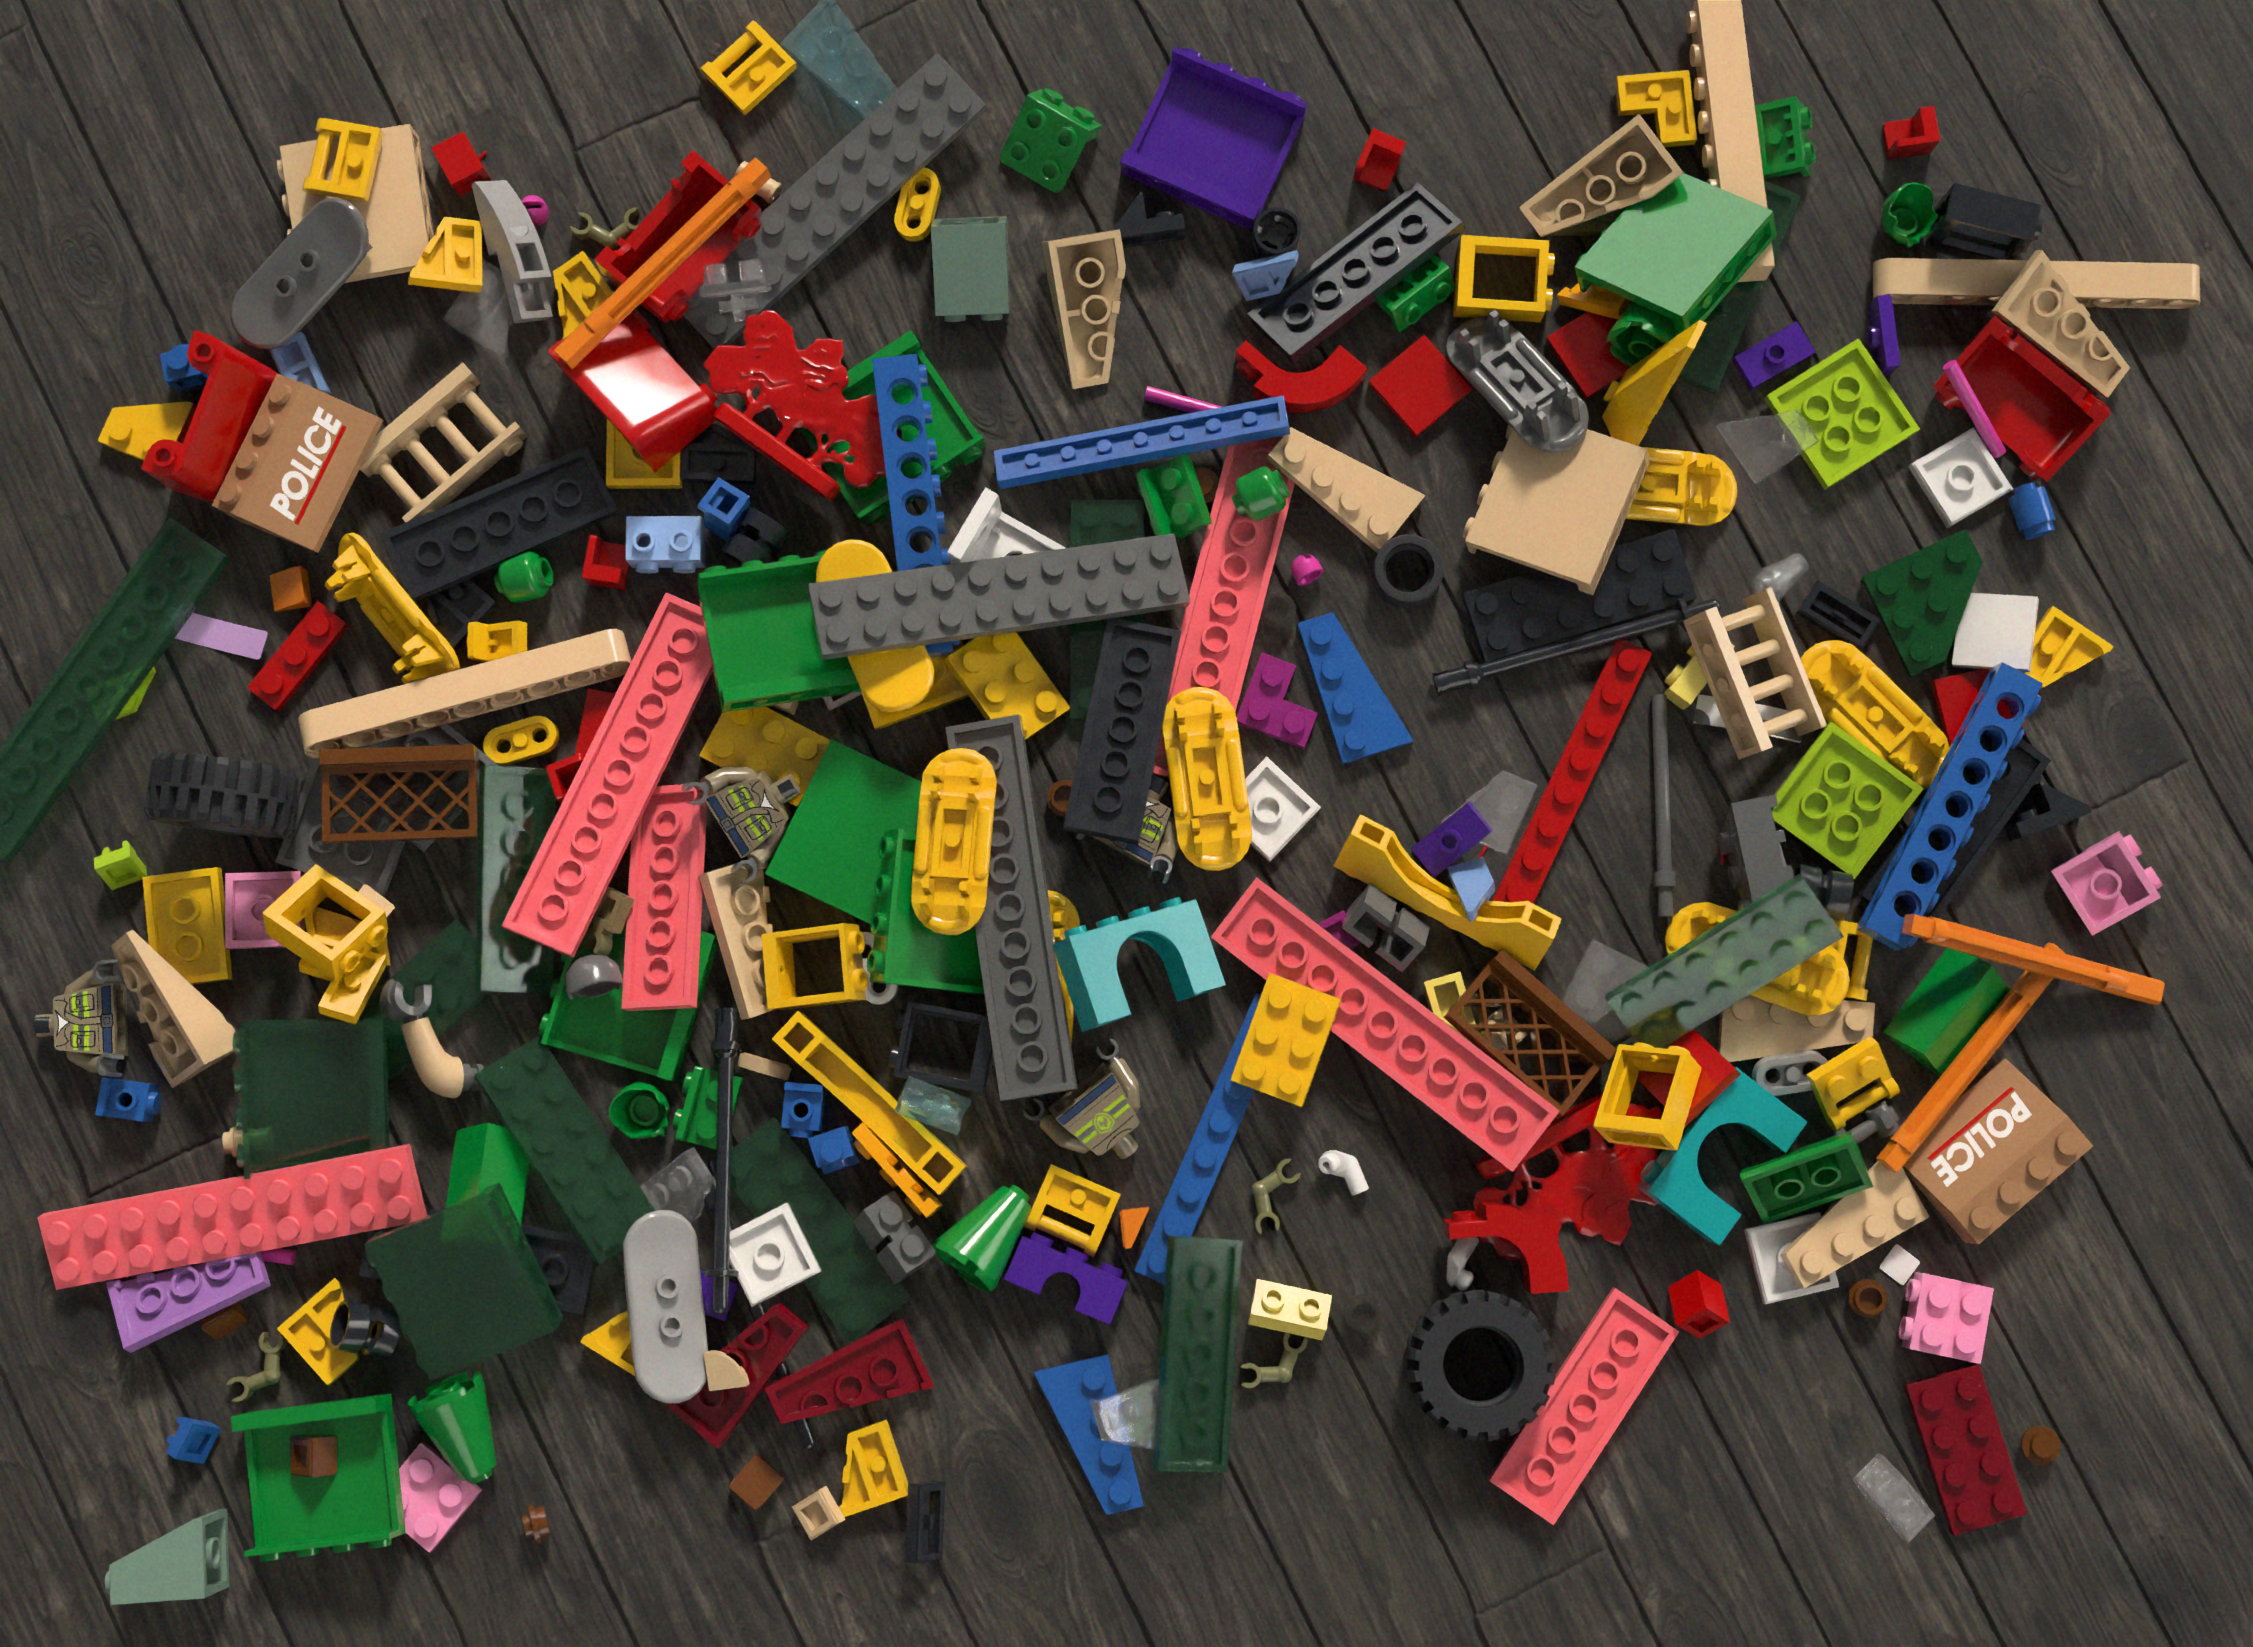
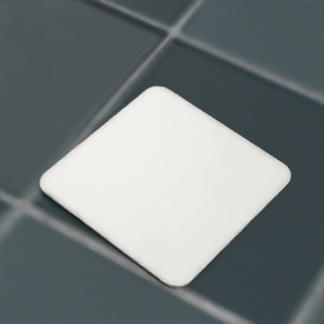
M1896 1244L1880 1264V1269L1899 1284L1904 1285L1918 1267L1920 1261Z

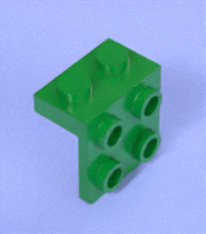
M1045 88L1044 90L1040 89L1027 95L999 157L1002 163L1050 191L1058 193L1065 188L1085 144L1097 138L1102 124L1093 120L1095 116L1090 111L1078 106L1075 108L1070 107L1062 102L1064 98L1059 93Z

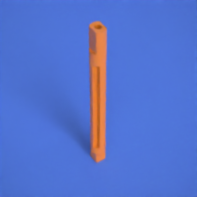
M756 157L747 164L553 350L556 355L573 369L772 177L768 168Z
M1907 914L1904 918L1901 933L1921 938L1924 942L2154 1006L2159 1005L2162 1001L2165 983L2161 980L1932 916L1927 918L1916 914Z
M2047 943L2044 948L2064 953L2053 943ZM2028 970L2024 971L1876 1159L1885 1168L1892 1172H1898L1906 1161L1912 1157L2054 979L2053 977Z

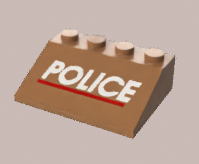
M277 374L212 506L244 524L319 553L383 420L307 384Z
M2002 1059L1959 1096L1902 1168L1965 1243L1980 1244L2090 1150L2093 1145L2060 1108L2007 1059Z

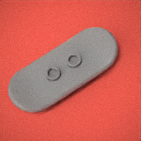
M657 1210L646 1213L636 1220L628 1230L623 1242L630 1342L635 1378L643 1391L653 1399L663 1403H681L690 1400L699 1393L707 1380L703 1353L708 1351L698 1242L691 1223L684 1216L671 1210Z

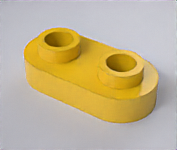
M925 167L902 186L894 217V223L899 234L904 239L913 242L926 238L931 232V225L935 218L941 193L940 182L936 174ZM919 187H929V190L925 194L917 193ZM911 221H921L917 228H909Z
M532 716L492 729L485 736L483 749L485 754L495 763L511 765L551 752L558 744L559 731L557 726L548 718ZM540 730H545L547 734L546 739L540 743L536 742V733ZM504 741H509L511 744V748L507 753H501L499 750L500 744Z

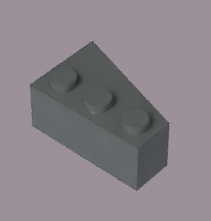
M1776 794L1731 803L1722 831L1718 833L1720 851L1722 855H1728L1731 867H1728L1730 885L1733 889L1737 888L1741 901L1738 902L1739 915L1743 923H1748L1751 935L1794 927L1802 913L1792 866L1786 865L1780 843L1786 842L1784 830L1776 831L1772 812L1774 807L1778 806Z

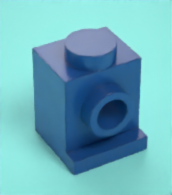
M189 344L176 345L169 352L159 354L165 382L179 394L203 389L209 376L196 370L188 361L187 350Z
M718 477L698 504V509L704 512L705 528L727 541L731 534H736L739 531L738 523L750 507V496Z
M102 1077L95 1115L153 1122L154 1115L159 1113L162 1103V1095L158 1093L160 1084ZM129 1093L132 1096V1103L130 1106L126 1107L127 1096Z
M785 1082L781 1128H790L789 1136L811 1138L812 1131H822L826 1087L815 1084ZM800 1103H805L808 1106V1114L803 1118L798 1117L795 1113V1108Z
M847 1126L808 1138L817 1168L821 1167L824 1175L860 1163L857 1150L853 1145L854 1141L850 1129Z

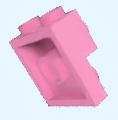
M2120 831L2089 847L2085 852L2051 870L2092 936L2161 898L2157 889L2162 887L2163 884L2151 866L2144 870L2136 857L2143 853L2131 834L2123 837Z
M1915 1272L1914 1279H1909L1906 1287L1905 1297L1906 1301H1909L1907 1317L1903 1316L1899 1326V1338L1903 1339L1901 1347L1981 1364L1994 1288Z

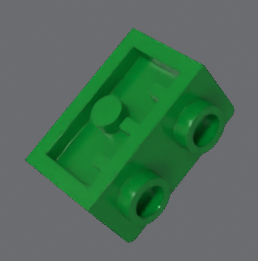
M1797 96L1755 105L1764 180L1800 172L1803 177L1811 176V164L1816 163V154L1813 142H1808L1807 129L1812 128V116L1809 107H1804Z
M1433 255L1375 300V302L1391 316L1394 328L1402 332L1454 292L1455 285L1450 268L1439 257Z
M1181 454L1154 469H1141L1136 472L1139 492L1144 499L1150 517V526L1156 536L1174 533L1175 539L1180 540L1212 524L1190 454Z
M695 1066L693 1072L688 1071L686 1074L682 1093L687 1096L683 1109L678 1108L675 1113L672 1130L677 1131L675 1140L716 1149L718 1071ZM733 1075L732 1121L744 1078Z

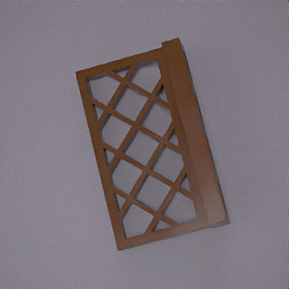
M474 744L319 749V765L322 767V842L324 844L478 838L477 766H479V751ZM444 772L438 779L432 774ZM453 772H468V786L458 796L443 784ZM415 773H425L434 783L418 798L404 784ZM387 774L396 784L379 799L366 785L376 775ZM393 774L405 775L400 780H398ZM354 775L366 776L361 781H359ZM332 776H349L357 785L340 800L332 793ZM440 786L454 800L439 815H436L423 802ZM402 788L415 802L399 817L385 803ZM363 789L377 803L360 819L346 805ZM468 794H469V807H468L465 803L462 802V800H463ZM332 798L338 803L333 809ZM460 805L469 813V829H452L443 820ZM421 806L434 820L425 830L414 831L405 821ZM382 807L396 821L385 832H375L366 823ZM343 808L358 821L347 833L332 834V819ZM441 824L446 830L434 829ZM402 825L407 831L396 830ZM362 827H364V828L368 831V833H357V832H358Z
M1504 949L1487 962L1480 971V974L1443 1017L1476 1047L1560 1110L1556 1115L1557 1119H1560L1567 1112L1603 1064L1610 1060L1617 1051L1615 1047ZM1486 978L1499 988L1500 999H1484L1482 983ZM1475 993L1476 999H1470L1472 995ZM1462 1007H1477L1479 1024H1469L1457 1013ZM1486 1007H1502L1504 1024H1488ZM1510 1007H1520L1527 1013L1529 1024H1513ZM1490 1032H1506L1508 1050H1498L1491 1044ZM1514 1032H1530L1533 1050H1517ZM1539 1032H1549L1556 1039L1557 1050H1542ZM1518 1057H1534L1537 1076H1527L1520 1070ZM1543 1057H1559L1561 1075H1546ZM1568 1057H1577L1588 1067L1584 1075H1570ZM1547 1083H1563L1565 1099L1561 1104L1549 1095Z

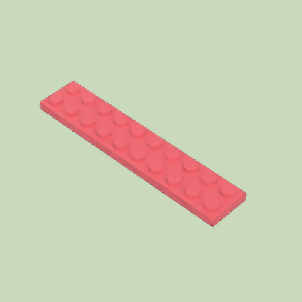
M1283 436L1228 446L1210 514L1212 524L1208 525L1189 594L1190 604L1185 609L1180 628L1181 636L1167 704L1175 695L1183 690L1193 687H1207L1225 696L1236 712L1295 485L1291 479L1265 458ZM1263 466L1268 467L1272 472L1278 470L1290 496L1285 498V508L1261 521L1252 520L1247 513L1241 516L1232 500V496L1237 494L1235 488L1236 480ZM1161 730L1153 775L1169 779L1163 730Z
M665 593L502 924L505 929L574 958L713 671L701 607Z
M1255 878L1211 936L1212 939L1266 981L1269 973L1342 999L1331 1031L1512 1172L1560 1112V1110L1259 878Z
M407 1144L43 1213L37 1219L55 1288L58 1290L421 1222L427 1218V1213L411 1146Z

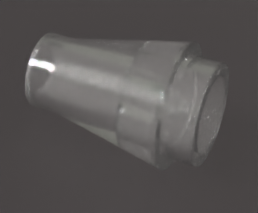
M1793 553L1783 560L1759 569L1756 577L1752 579V586L1756 593L1772 587L1776 600H1781L1801 575L1808 571V563L1801 554Z

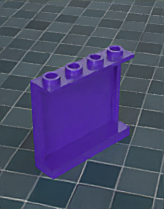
M1174 46L1172 60L1130 150H1125L1120 161V174L1253 232L1255 221L1265 206L1305 119L1307 103H1304L1298 95L1292 92L1284 91L1281 93L1270 88L1268 83L1260 78H1246L1239 75L1234 68L1225 63L1218 62L1214 64L1209 62L1193 49L1184 48L1182 50Z

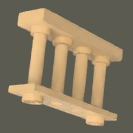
M463 362L375 436L360 467V470L367 477L373 474H380L409 507L410 511L402 517L406 523L449 504L505 455L511 456L522 447L523 440L527 437L526 433L516 422L506 429L476 395L475 387L480 384V381ZM458 402H464L495 437L480 452L471 445L447 417V411ZM429 426H436L467 461L466 464L451 476L419 441V435ZM401 450H408L439 485L423 500L391 466V459Z
M1772 587L1743 599L1747 609L1721 618L1716 606L1683 620L1738 760L1772 748L1769 736L1791 727H1795L1799 737L1827 726ZM1753 623L1760 644L1735 652L1727 631ZM1766 657L1774 678L1749 687L1741 666ZM1780 692L1789 713L1763 722L1755 701Z

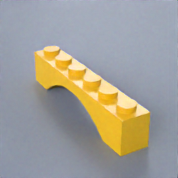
M1361 814L1333 865L1348 876L1357 878L1367 884H1373L1386 895H1390L1409 905L1417 912L1424 913L1442 922L1450 929L1469 936L1485 947H1490L1497 952L1504 949L1521 965L1534 971L1553 942L1561 921L1560 917L1529 901L1498 902L1487 900L1478 909V916L1475 920L1469 922L1455 890L1434 879L1418 866L1401 846L1394 831Z
M797 1011L772 1038L801 1067L859 1117L937 1194H943L968 1167L804 1013Z

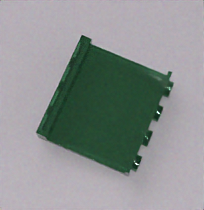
M386 1017L359 1018L356 1025L339 1019L248 1020L243 1022L239 1032H234L233 1054L240 1055V1070H235L234 1089L235 1093H241L242 1107L236 1108L235 1122L236 1129L243 1131V1144H238L237 1165L238 1167H244V1179H251L255 1172H264L390 1148Z
M500 1182L486 1187L478 1196L384 1234L380 1230L364 1244L367 1260L372 1268L377 1269L383 1282V1293L386 1299L393 1303L399 1315L401 1331L406 1337L410 1338L416 1350L415 1358L421 1370L426 1371L430 1381L550 1334L557 1329L564 1319Z

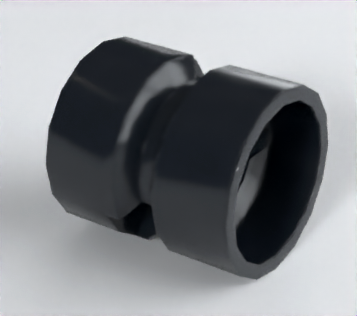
M1281 207L1269 208L1258 216L1253 228L1251 243L1252 254L1256 260L1298 251L1301 225L1297 216L1290 210Z
M749 507L738 523L741 531L739 534H731L721 551L740 566L745 562L760 560L763 564L771 563L773 559L770 553L772 551H779L790 533L769 516Z
M1798 864L1793 875L1802 913L1812 915L1815 911H1818L1822 918L1844 921L1853 894V875L1830 870L1825 875L1819 867ZM1817 887L1820 888L1818 898L1815 897Z
M349 1300L342 1301L337 1307L331 1323V1348L354 1354L361 1349L362 1354L383 1359L389 1358L394 1352L400 1335V1313L392 1308L374 1306L369 1309V1306L365 1303Z

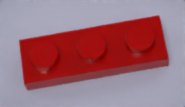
M317 601L247 688L273 709L280 712L350 625Z

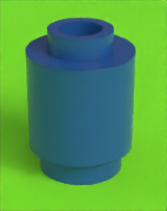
M2032 482L2013 489L2015 495L2010 497L2008 501L2019 533L2023 532L2025 539L2030 540L2055 531L2053 522L2056 521L2046 488L2044 486L2037 487L2036 483Z

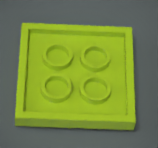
M1859 338L1764 398V401L1824 490L1920 430Z
M1828 722L1827 726H1825L1776 791L1778 806L1774 807L1772 815L1774 822L1840 870L1852 874L1855 879L1924 788L1833 722Z

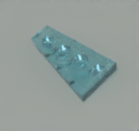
M821 0L781 42L782 49L863 119L897 90L887 73L883 71L869 47L860 38L849 18L842 12L836 0Z

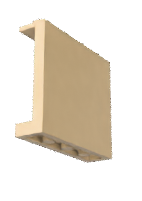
M410 124L381 128L384 134L368 203L344 199L351 202L362 214L368 228L369 243L373 247L367 252L366 257L345 283L411 272L421 258L427 244L434 236L420 140ZM340 136L333 137L324 180L331 181ZM317 140L280 146L282 159L277 160V169L281 181L285 182L287 194L282 195V202L286 215L291 218L292 229H288L287 235L292 232L318 202L327 198H338L327 195L315 196L302 190L304 178L309 177Z
M1508 425L1506 432L1507 444L1503 452H1497L1492 464V472H1494L1489 485H1483L1478 496L1477 504L1480 507L1475 518L1470 517L1464 528L1463 538H1465L1469 552L1475 554L1476 550L1479 549L1577 583L1579 591L1594 595L1649 465L1648 450L1587 429L1583 439L1574 448L1561 453H1547L1526 444L1513 428Z

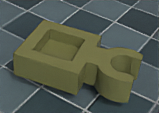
M608 887L592 918V928L585 933L581 946L594 950L593 953L597 955L608 956L613 944L612 935L613 933L621 934L634 899L612 887Z

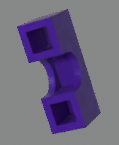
M1035 1232L1032 1233L1030 1238L1022 1236L1004 1280L1040 1294L1046 1279L1050 1275L1057 1272L1069 1273L1076 1278L1081 1291L1075 1310L1110 1325L1128 1283V1280L1121 1278L1124 1271L1105 1262L1102 1263L1100 1268L1086 1263L1089 1256L1070 1247L1067 1248L1065 1253L1051 1247L1054 1242L1053 1240Z

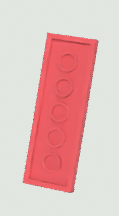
M683 784L656 786L631 838L628 896L633 898L634 902L626 921L621 1009L627 1011L697 1008L703 888L699 875L704 874L706 802L699 805L687 804L688 801L694 800L697 796V791L694 787L688 791H681Z
M1613 1287L1556 1373L1554 1385L1549 1386L1547 1395L1550 1398L1546 1406H1540L1536 1412L1538 1417L1531 1424L1526 1422L1522 1425L1521 1431L1517 1433L1488 1477V1480L1554 1525L1679 1331Z

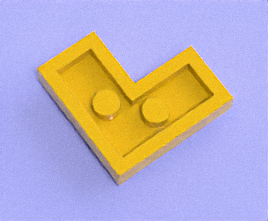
M1689 70L1616 77L1615 89L1618 116L1655 113L1657 138L1664 147L1695 145L1697 133Z
M317 934L313 936L331 950L340 942ZM368 951L361 957L360 962L351 972H345L336 982L302 958L299 962V969L302 973L331 981L318 1005L320 1014L356 1025L387 965V958L385 955Z

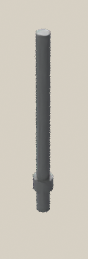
M1657 694L1651 696L1657 872H1653V885L1658 891V917L1668 918L1674 917L1673 888L1676 887V872L1672 871L1667 700L1666 695Z

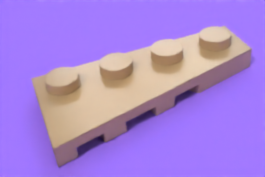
M2036 250L1992 312L2101 398H2108L2130 367L2105 333L2099 331L2089 318L2091 315L2084 305L2079 304L2068 290L2069 285L2061 274L2057 275L2048 263L2049 258L2043 250Z
M1292 427L1290 428V434L1283 435L1265 457L1377 553L1392 538L1425 497L1424 494Z
M767 863L761 868H757L755 879L746 884H741L748 877V871L743 866H740L735 873H731L733 865L699 875L741 1020L773 1010L767 1007L761 934L773 933L772 924L767 922L766 903L770 902L769 886H764L763 869L767 868Z
M1722 989L1717 1051L1728 1062H1735L1790 1052L1859 1043L1869 1036L1873 1038L1875 1003L1843 1000L1837 1008L1829 1013L1819 1016H1806L1733 989Z
M1877 1161L1868 1170L1874 1187L1835 1200L1817 1221L1813 1222L1780 1254L1798 1289L1808 1287L1929 1218L1903 1168L1898 1172H1892Z

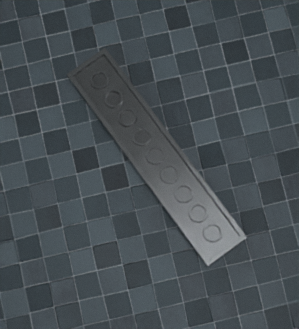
M937 52L762 212L760 217L762 226L757 234L750 240L745 238L688 301L689 308L683 316L714 349L718 345H730L744 332L747 316L753 314L760 315L762 311L772 307L898 192L903 185L988 109L987 105Z
M1174 533L963 562L962 564L955 563L810 583L807 588L821 660L1186 608L1190 604Z
M1017 714L946 727L949 750L966 748L977 751L991 763L997 779L986 907L979 922L975 924V932L1000 1101L1076 1090L1078 1088L1060 968L1053 948V944L1056 942L1022 717Z

